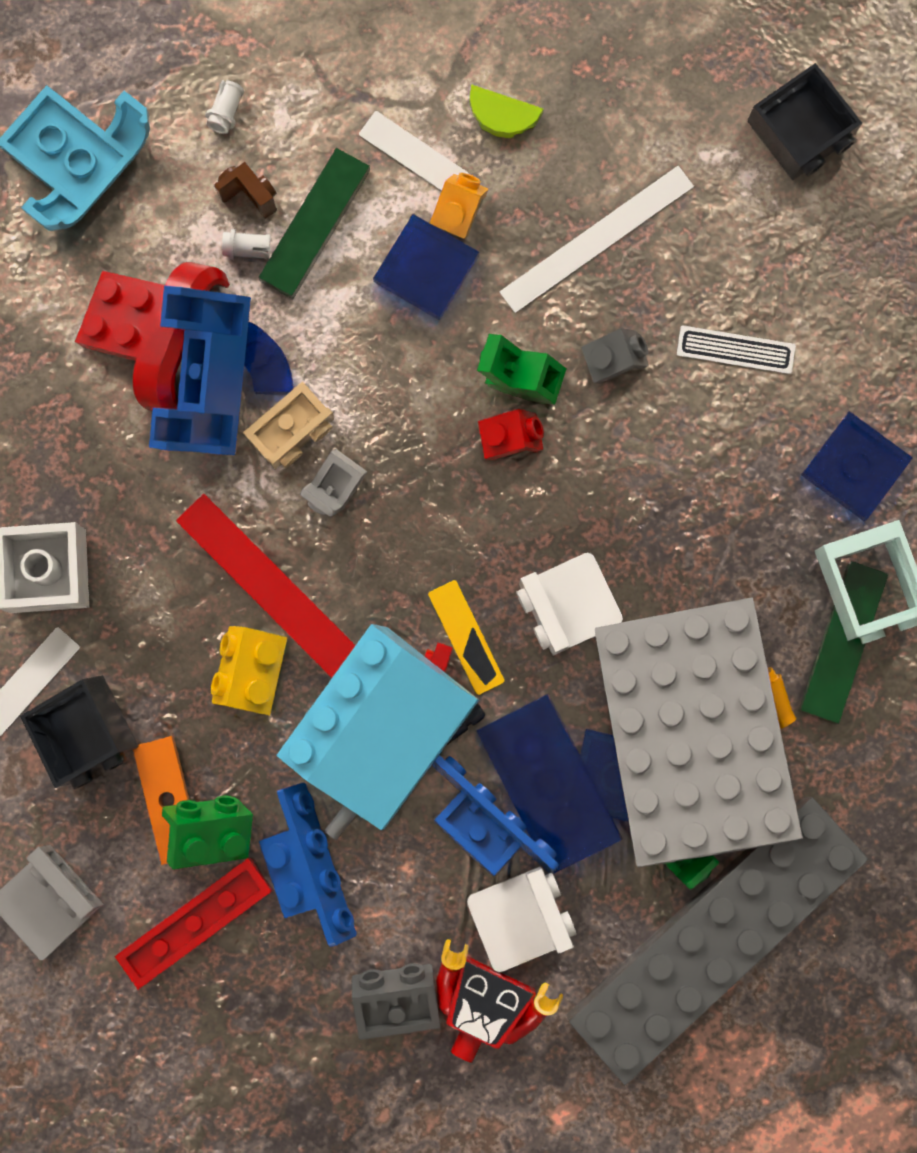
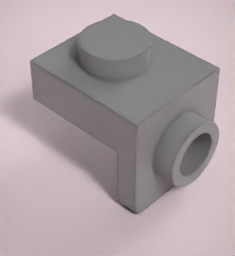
M335 449L330 452L313 481L302 489L300 495L307 500V504L312 510L321 515L332 517L345 508L366 476L367 471Z

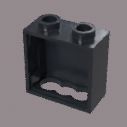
M816 63L755 104L747 120L792 180L803 173L807 177L814 174L826 163L824 158L834 151L837 155H840L848 150L857 141L854 136L862 125L861 120Z
M103 675L82 679L20 716L55 789L69 784L72 785L73 789H78L96 779L94 772L102 767L106 772L127 762L125 754L138 748Z

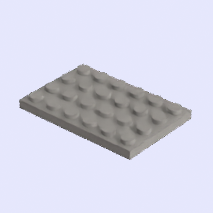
M753 597L596 627V641L637 867L803 840Z

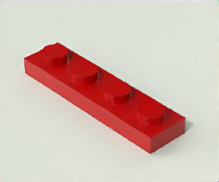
M247 858L114 957L137 990H139L271 893L273 889L252 859Z

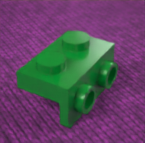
M223 795L210 801L196 802L184 800L178 802L177 805L164 806L162 808V816L170 824L167 863L173 870L249 858L253 814L239 799Z

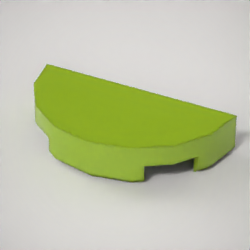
M471 84L469 105L473 116L483 130L494 136L512 138L516 134L524 133L529 128H534L543 115L544 108Z

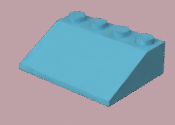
M371 624L276 756L307 782L380 830H384L473 710L479 699L388 627Z

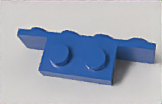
M440 755L437 757L432 766L456 787L460 793L434 820L436 825L493 877L499 873L520 848L528 853L548 873L552 872L553 874L559 865L554 860L557 853L545 841L539 838L534 842L523 831L527 826L511 811H508L506 814L501 812L493 804L497 800L495 796L482 784L478 783L474 787L463 777L467 773L466 770L454 758L448 756L445 760Z
M304 782L278 790L277 795L289 830L260 840L259 844L284 919L316 908L328 946H336L356 937L357 933L354 927L353 915L348 909L341 888L339 874L334 868L327 847V838L322 832L314 809V800Z

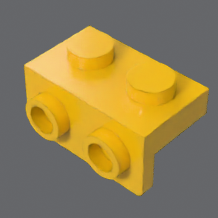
M229 626L228 632L223 635L220 643V655L222 658L219 671L215 673L211 682L212 704L270 716L287 637L247 627Z

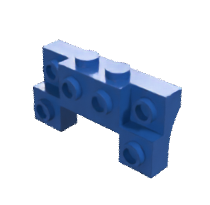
M164 286L160 326L184 329L185 331L177 409L153 407L149 448L235 455L251 297L184 287Z

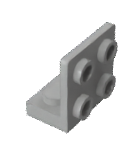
M51 845L37 847L26 858L30 863L0 889V916L39 960H44L104 905Z

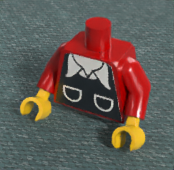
M451 940L445 941L441 956L442 962L436 978L439 1009L447 1016L446 1024L460 1031L450 1051L453 1055L473 1063L482 1042L495 1049H499L503 1043L514 1044L534 1031L548 1015H553L557 1012L563 999V994L560 993L557 999L547 998L545 993L549 984L543 983L536 995L535 988L502 972H497L492 967L467 956L469 951L467 944H465L462 952L455 953L449 948Z

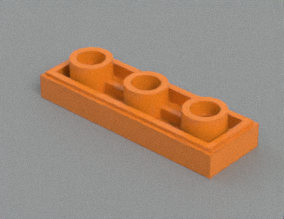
M174 736L140 744L138 748L133 750L161 865L168 864L167 851L170 824L162 816V808L165 806L163 804V796L168 792L171 793L175 800L173 805H177L180 801L190 800Z

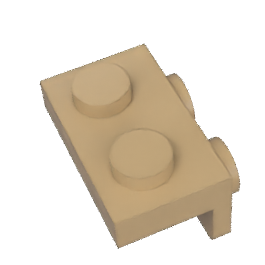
M302 381L247 428L243 434L275 470L281 465L287 468L303 454L300 448L308 441L313 439L314 442H318L331 431L333 426L330 422L334 420V415Z

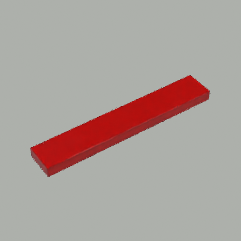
M203 493L175 521L333 678L356 645Z

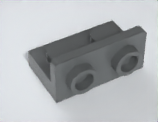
M408 964L402 968L383 971L373 969L352 976V1002L359 1040L440 1028L431 964Z

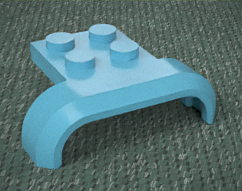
M46 85L0 137V148L53 190L41 200H35L33 197H30L21 207L24 212L49 231L67 229L80 221L143 148L150 131L149 113L145 106L126 91H123L115 100L116 113L107 130L104 131Z

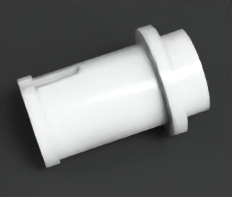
M224 80L221 81L213 107L208 109L205 114L208 119L206 124L213 131L226 134L229 129L234 128L236 124L234 115L244 94V89L239 84L226 80V82Z
M231 229V232H223L222 256H230V260H234L235 256L269 260L271 235L236 233V229Z

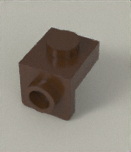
M243 162L238 167L232 166L226 169L214 185L218 197L223 203L243 191L264 219L277 211L273 199L277 194L275 189L264 175L257 178L246 162Z

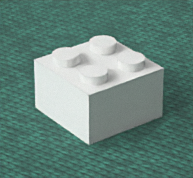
M76 522L0 528V610L8 613L89 608L86 529Z

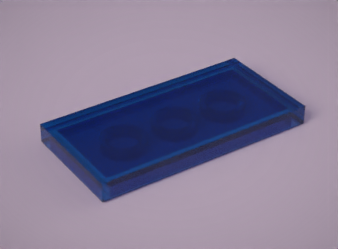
M549 694L476 730L521 820L527 826L526 830L530 838L534 842L539 838L542 839L557 853L554 860L559 865L554 873L623 839Z

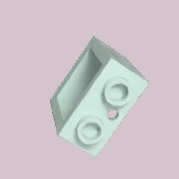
M900 520L823 545L815 550L847 641L860 637L862 644L886 637L884 628L898 624L899 630L903 631L917 626V565ZM885 544L909 609L859 626L836 560Z

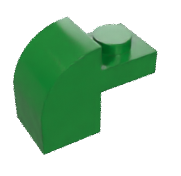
M489 333L485 347L480 354L477 371L486 377L485 384L495 390L524 400L555 405L567 368L547 353L521 350L504 336Z

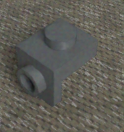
M620 328L581 347L592 380L597 384H601L629 370H642L649 366L646 355H648L647 344L644 338L635 330Z

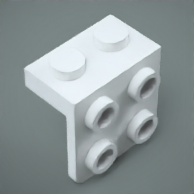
M584 553L539 575L534 572L520 579L519 585L521 590L516 591L518 599L525 613L532 611L538 626L533 629L542 649L549 648L553 656L595 637L596 627L621 623L623 620L622 614L595 557L590 553Z
M539 866L473 893L468 897V907L492 968L495 971L503 972L554 950L559 954L573 948L570 937L577 935L568 911L560 914L554 898L561 896L552 872L544 875L542 868Z

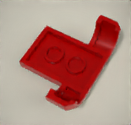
M184 262L178 265L168 277L165 285L102 271L75 343L83 348L136 361L133 371V390L138 403L148 411H152L153 407L177 409L178 398L175 394L174 383L182 360L185 330L160 326L164 286L209 291L215 285L228 288L230 285L228 278L217 267L195 262Z

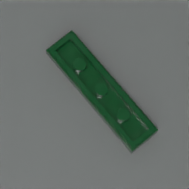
M338 148L334 150L259 275L260 282L291 299L295 298L369 174V165Z
M850 561L847 564L842 580L859 626L873 622L889 574ZM835 605L826 626L798 711L833 724H839L865 644H862L860 637L847 641Z

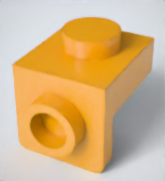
M467 173L453 174L444 182L430 224L465 239L469 235L481 200L486 197L488 188L480 185L481 181L473 175Z

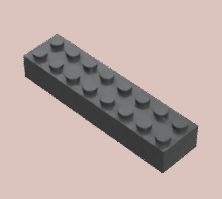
M802 797L795 803L803 840L745 849L566 1014L568 1022L625 1086L869 860L813 797Z

